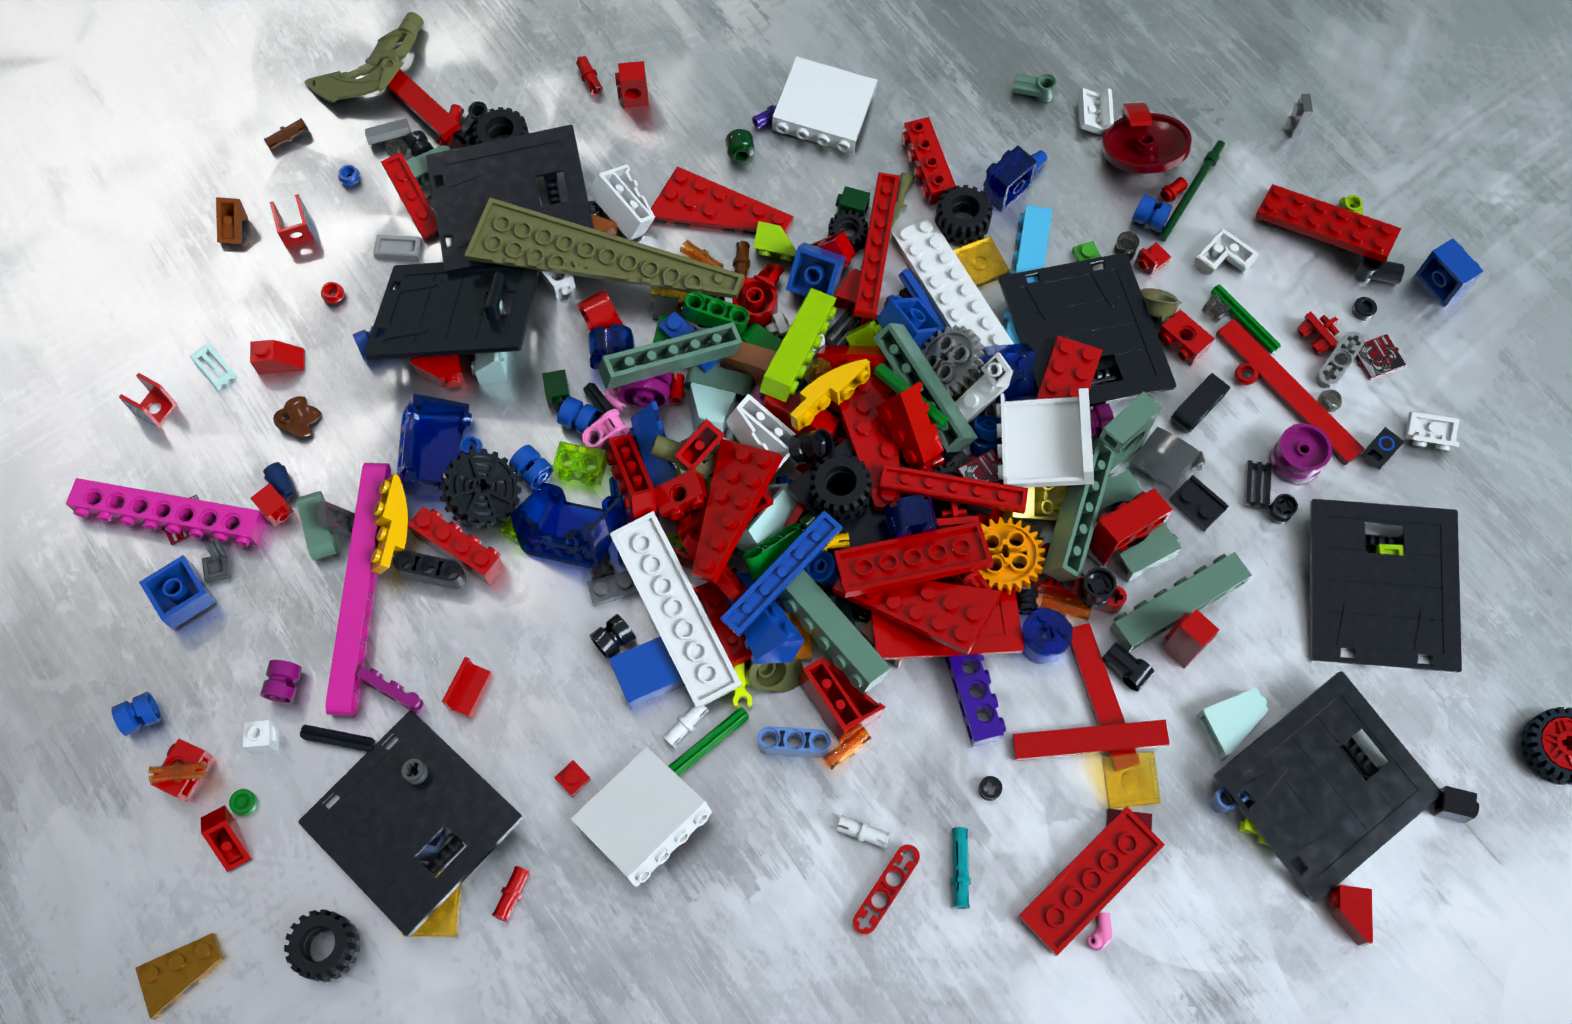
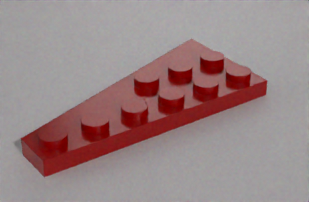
M678 166L651 207L656 220H664L669 224L680 222L687 223L693 227L723 230V228L735 229V232L743 233V230L756 232L759 221L780 225L784 232L787 233L794 221V216Z
M869 377L864 384H860L854 390V393L848 400H843L838 407L850 445L856 457H858V463L863 461L866 469L870 471V478H872V496L870 501L874 511L898 512L900 509V493L880 490L879 483L883 464L899 466V447L893 441L888 428L880 419L879 413L875 408L897 393L878 377Z
M724 439L720 441L692 574L696 578L717 583L783 459L779 453Z
M839 577L833 587V593L845 598ZM925 581L845 599L968 656L1000 600L1002 591Z

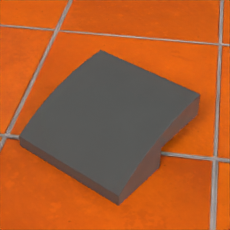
M1157 427L1130 461V464L1133 468L1150 475L1153 481L1173 489L1199 456L1200 452L1179 437Z

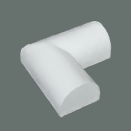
M1222 228L1196 256L1195 265L1204 274H1212L1224 260H1227L1245 273L1254 263L1259 253Z

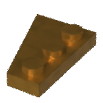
M211 933L135 967L150 1019L158 1017L164 1008L183 995L182 993L194 982H198L224 960L215 933Z

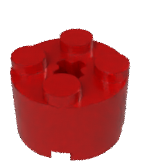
M754 275L752 278L745 277L738 298H732V304L741 306L749 312L750 316L747 327L752 323H757L764 328L774 320L773 315L778 311L776 287L771 280L764 276Z
M605 290L576 304L597 344L626 330Z

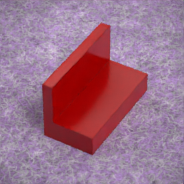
M464 657L442 703L448 710L470 719L493 675L492 672L474 665L470 658Z

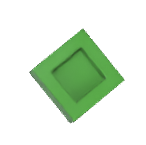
M1094 241L1074 246L1071 251L1076 262L1101 257Z

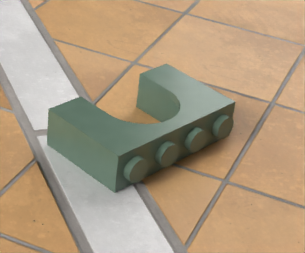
M1144 391L1103 428L1099 437L1100 440L1115 452L1109 477L1142 447L1162 408L1154 397L1147 395Z
M1129 470L1107 480L1097 518L1106 512L1114 511L1118 505L1125 501L1127 503L1133 501V498L1143 491L1138 478L1132 475ZM1167 522L1146 535L1141 543L1120 553L1115 560V564L1126 581L1129 582L1176 557L1181 550L1180 541L1175 534L1170 532Z

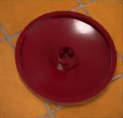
M1150 113L1152 118L1151 126L1130 127L1126 124V117H1123L1106 129L1102 140V150L1105 158L1112 165L1124 171L1139 174L1160 173L1180 165L1188 157L1191 150V133L1181 121L1164 114Z

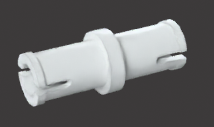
M693 704L683 716L679 715L678 721L662 737L674 748L689 731L692 732L695 729L693 726L709 710L705 706L697 709L695 704Z
M843 815L837 827V832L858 838V841L861 843L866 841L883 849H886L889 842L888 839L891 836L889 832L887 833L869 826L870 823L868 822L860 823Z

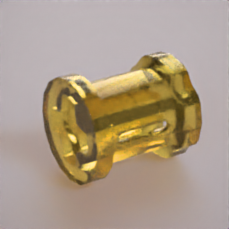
M823 358L816 359L806 371L807 381L812 383L820 376L831 371L830 362Z

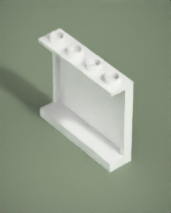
M796 56L773 114L772 130L854 154L855 143L871 99H874L877 80Z
M1080 388L1079 397L1005 401L1004 393H1001V403H996L997 418L1001 417V423L997 424V437L1002 438V444H997L998 459H1002L1003 465H998L999 480H1003L1006 485L1024 488L1094 484L1088 388Z
M646 746L585 804L571 820L637 887L640 883L645 882L650 877L651 872L664 863L679 845L685 843L698 826L703 825L707 821L712 811L705 800Z

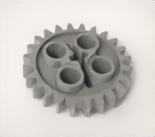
M954 325L953 329L946 326L944 333L938 330V336L934 337L932 335L930 343H923L926 347L925 350L921 349V352L951 397L954 391L961 394L962 386L968 389L967 382L969 380L975 382L974 373H981L977 367L984 365V362L980 359L985 356V353L982 351L984 345L980 342L981 339L965 326L959 328L957 325Z

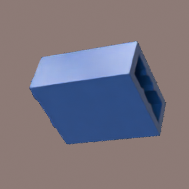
M661 636L609 658L630 709L685 686Z

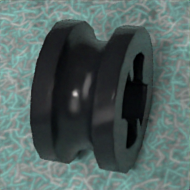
M994 776L983 778L978 786L979 795L986 801L996 800L1002 792L1001 781ZM988 782L993 783L992 786L995 785L997 788L994 790L993 795H989V791H984Z

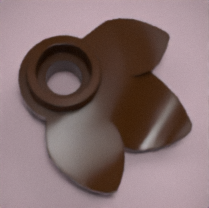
M298 396L289 399L285 403L284 409H280L274 414L273 421L277 428L282 431H289L295 437L311 436L309 425L320 419L322 413L317 408L306 405V397Z

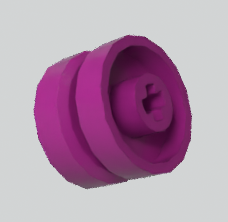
M673 373L619 386L618 397L623 403L639 409L645 408L653 401L657 402L658 409L665 407L669 403V386L671 385Z
M1306 423L1292 425L1284 431L1271 450L1270 461L1272 468L1279 477L1287 482L1295 484L1308 483L1316 478L1332 457V444L1325 432L1314 425Z

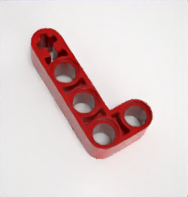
M1045 543L1041 548H1044L1045 554H1048L1050 543ZM1044 572L1037 575L1045 576L1048 582H1041L1038 579L1036 582L1030 580L1031 588L1037 590L1038 593L1084 606L1078 597L1079 586L1085 577L1081 575L1080 579L1064 581L1071 586V589L1063 588L1060 584L1062 582L1057 581ZM1116 585V590L1107 604L1100 609L1094 610L1107 614L1118 613L1127 600L1125 590Z

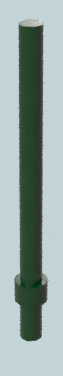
M1218 140L1212 151H1209L1205 156L1204 164L1159 234L1158 238L1161 241L1167 240L1209 170L1218 162L1219 154L1225 146L1223 141Z

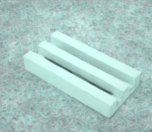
M209 343L190 355V358L217 390L222 388L220 385L223 383L225 385L228 384L230 378L235 379L237 377ZM206 351H210V353L216 358V360L221 364V366L227 371L226 374H222V372L205 354ZM199 356H202V358L208 363V365L213 369V371L219 376V379L215 380V378L209 373V371L204 367V365L198 360Z

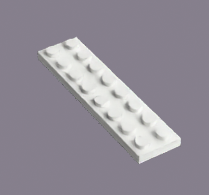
M932 217L892 232V240L946 326L953 329L954 325H957L959 328L965 326L981 339L980 342L984 345L982 351L985 353V356L980 359L984 364L997 352L1002 356L1015 352L1014 343Z
M654 511L609 533L696 708L699 709L743 686Z

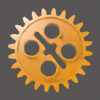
M999 517L998 524L989 519V527L981 523L987 543L997 545V547L989 548L993 559V565L998 566L1000 569L992 571L988 568L979 570V572L992 589L997 587V590L1002 591L1004 588L1010 595L1012 588L1015 587L1020 593L1022 584L1030 588V580L1036 582L1037 574H1042L1043 567L1040 565L1045 564V558L1042 557L1045 555V549L1040 547L1043 540H1036L1037 531L1029 533L1030 525L1022 528V520H1019L1015 525L1011 517L1007 523H1004L1002 517ZM1014 540L1019 541L1021 545L1014 546L1010 542ZM1021 563L1025 567L1022 569H1017L1013 566V564Z

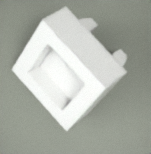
M780 311L773 315L776 323L769 324L766 328L778 338L782 336L784 339L790 325L787 318Z

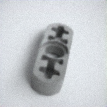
M1348 332L1342 338L1317 374L1316 381L1320 387L1331 389L1341 379L1364 345V338L1360 333ZM1354 340L1356 342L1355 345H1353L1350 351L1346 350L1348 344ZM1338 355L1343 356L1346 359V364H1337L1334 357ZM1330 370H1334L1335 372L1329 380H1325L1324 378Z

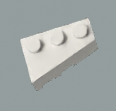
M626 164L599 173L589 188L588 193L608 217L617 223V227L628 240H632L645 234L655 216L645 197L640 196L637 190L638 183L636 180H632L629 174L630 168Z
M748 394L725 422L740 444L779 453L783 458L778 467L779 469L790 456L789 441L795 433Z

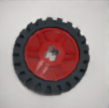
M1552 708L1538 714L1527 723L1528 726L1523 730L1525 735L1521 737V742L1525 743L1521 747L1522 752L1528 753L1524 757L1526 762L1532 761L1533 765L1530 768L1533 771L1539 770L1540 773L1538 775L1541 778L1548 777L1549 782H1558V785H1572V708Z

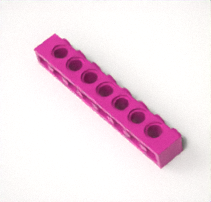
M79 478L75 479L66 505L73 510V514L82 518L95 516L101 521L111 522V520H117L127 526L139 524L150 530L165 528L167 532L172 534H180V531L188 532V535L200 539L203 536L211 537V539L217 536L222 543L229 540L244 547H248L249 544L259 546L267 522L266 517L259 510ZM170 511L167 516L163 517L166 512ZM193 515L190 520L186 521L189 516ZM216 519L212 525H209L212 520ZM239 523L237 528L232 529L235 524Z

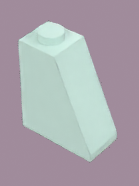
M692 382L688 404L695 429L707 418L724 433L728 426L725 421L735 408L736 393Z
M1257 688L1207 707L1197 715L1219 761L1225 760L1269 711L1266 698L1263 694L1259 693Z

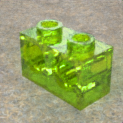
M560 441L552 466L555 476L564 481L577 480L589 486L594 484L601 485L607 466L606 450ZM566 461H574L569 466L563 465ZM590 465L597 466L593 470H586V468Z

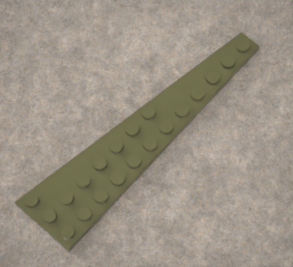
M491 197L486 204L464 255L465 259L470 261L686 292H699L735 299L738 298L745 280V276L740 273Z

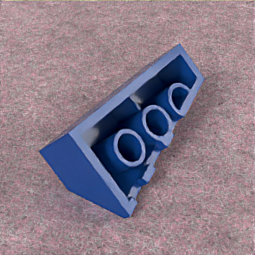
M653 401L631 418L632 427L629 434L631 433L634 441L637 442V449L655 488L678 475L672 462L650 455L656 435L666 437L662 420L659 418L657 402Z
M749 573L736 574L737 578L747 589L757 581L751 579ZM724 595L730 608L734 602ZM776 600L744 632L746 637L744 644L748 650L752 651L751 660L753 664L792 662L805 641L797 627L793 625Z

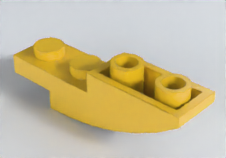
M863 359L842 365L825 373L800 392L801 404L790 413L792 426L800 431L804 426L810 425L815 415L821 410H825L831 400L837 405L843 400H848L854 393V390L869 379L870 361Z
M393 474L387 480H383L379 489V493L382 494L381 499L377 502L373 512L376 515L374 524L381 526L377 534V540H379L378 547L371 556V562L373 563L371 571L378 574L389 569L392 556L405 548L407 538L408 511L406 497L399 475Z

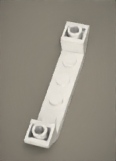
M999 352L981 367L984 375L955 401L968 423L976 418L1009 387L1013 370Z

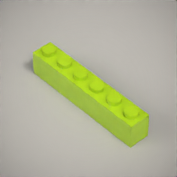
M813 288L810 289L764 374L760 388L761 393L785 403L790 394L795 395L799 386L797 380L804 378L807 370L805 365L811 364L815 354L813 349L818 350L823 338L821 334L826 335L830 322L828 320L833 321L837 312V308L834 307L835 297Z

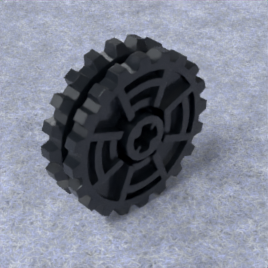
M471 449L468 454L463 452L458 455L457 459L451 461L445 473L442 474L441 479L443 483L439 485V490L443 492V495L440 497L441 502H446L447 504L444 509L447 513L452 512L454 514L452 519L455 521L462 520V525L465 527L472 524L474 529H480L481 525L489 529L492 527V524L499 525L504 519L509 517L515 510V505L520 501L517 495L521 493L522 488L517 486V483L521 481L520 477L514 475L513 472L516 469L514 466H508V459L506 457L500 459L497 452L494 451L492 454H489L487 449H481L479 453L475 449Z

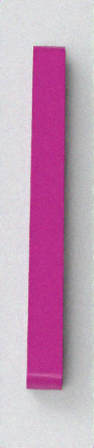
M364 463L362 467L325 707L327 715L354 716L357 709L361 681L356 676V673L363 667L377 575V573L371 571L373 566L371 556L378 547L379 540H377V534L381 526L374 524L376 515L373 512L377 502L381 499L382 494L379 493V489L383 480L391 477L389 463Z

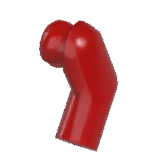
M938 454L920 465L917 470L933 472L939 465H943L945 460L941 454Z

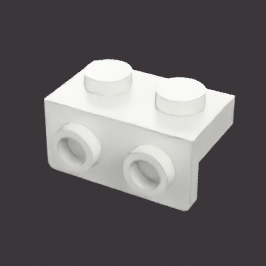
M1082 88L1078 92L1080 128L1102 135L1106 129L1114 124L1112 90L1106 88L1099 94Z
M1409 412L1404 439L1412 440V445L1427 447V443L1436 444L1435 449L1450 451L1451 447H1459L1460 442H1456L1460 419Z

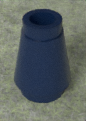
M275 462L263 470L264 479L273 486L283 499L295 493L287 469L280 462Z

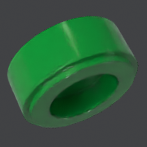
M248 789L237 790L229 800L230 809L239 816L252 814L258 805L257 796Z

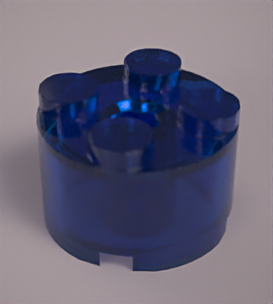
M610 324L611 328L603 329V325L593 328L588 333L589 360L592 369H598L602 356L635 348L634 336L629 327L622 324Z
M924 495L908 496L896 500L897 505L893 507L889 503L883 508L891 539L934 531L939 526L931 496H928L927 499H924Z
M1042 607L1032 612L1026 618L1021 628L1024 643L1023 655L1036 664L1058 661L1071 643L1073 631L1071 623L1063 614L1047 607Z

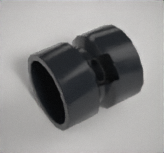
M822 428L795 434L789 441L790 456L797 464L822 461L826 456L829 459L834 452L833 437L829 431Z
M1101 567L1088 571L1078 589L1079 600L1084 606L1091 609H1100L1107 604L1117 585L1113 573Z
M615 614L606 622L605 628L599 627L589 635L598 650L608 660L620 652L621 646L627 647L636 639L631 628L618 614Z

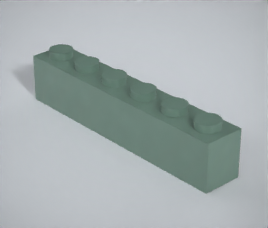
M732 322L602 356L598 371L606 390L736 355L743 342L735 323Z
M889 323L873 337L896 374L910 386L921 381L923 386L920 390L921 395L948 417L947 424L941 429L936 427L941 443L947 452H961L978 438L904 324Z
M1099 438L1092 440L1094 484L1067 485L1042 572L1059 582L1080 579L1113 463L1115 452Z
M1235 552L1228 556L1224 553L1213 561V565L1208 568L1206 565H1203L1194 571V576L1187 579L1185 576L1173 584L1174 588L1168 591L1166 588L1160 590L1153 596L1155 599L1150 602L1143 600L1134 607L1133 612L1129 614L1123 612L1113 619L1114 624L1110 630L1120 645L1128 652H1131L1173 627L1184 613L1187 612L1190 615L1195 609L1200 611L1246 584L1252 577V574Z
M803 570L778 598L784 604L787 612L793 614L800 622L802 629L814 638L818 647L828 654L835 667L842 670L849 678L851 685L862 694H865L885 679L891 667L808 573Z

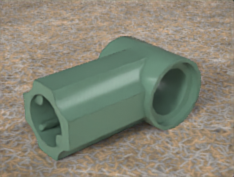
M1016 74L1012 93L1035 96L1039 102L1048 103L1053 100L1055 95L1056 78L1051 74H1043L1039 77Z

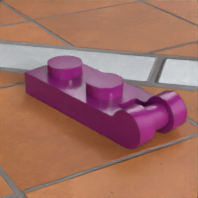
M361 667L356 673L361 682L406 709L412 710L414 713H419L424 709V702L415 692H403V686L393 680L390 683L382 679L384 675L377 670L371 668L368 671Z

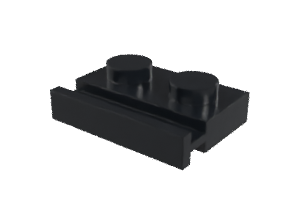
M1194 475L1169 498V501L1204 532L1229 507L1228 504Z

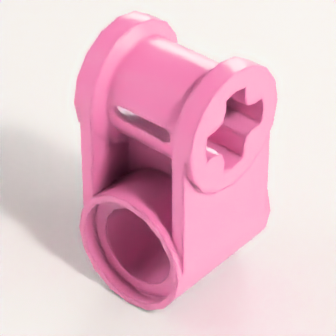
M612 409L604 413L600 419L584 430L582 440L586 446L598 451H604L609 447L608 438L626 435L630 428L619 417V411ZM599 434L598 441L594 443L595 437Z

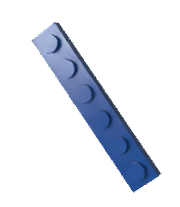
M823 511L720 618L721 621L740 637L841 532L843 527L826 511Z

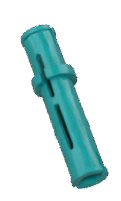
M955 827L951 829L953 877L950 878V884L953 885V908L969 909V885H971V878H969L968 829Z

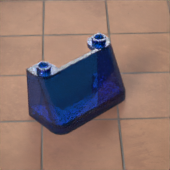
M413 393L402 414L396 474L399 475L405 496L443 495V492L439 490V485L443 483L441 479L442 474L445 473L451 461L457 459L458 455L461 454L459 445L462 440L463 431L471 425L472 413H469V404Z
M543 482L510 514L519 546L525 553L535 557L595 569L604 560L612 542L610 533L617 530L625 512L623 499L615 496H607L602 501V509L567 502L561 487Z

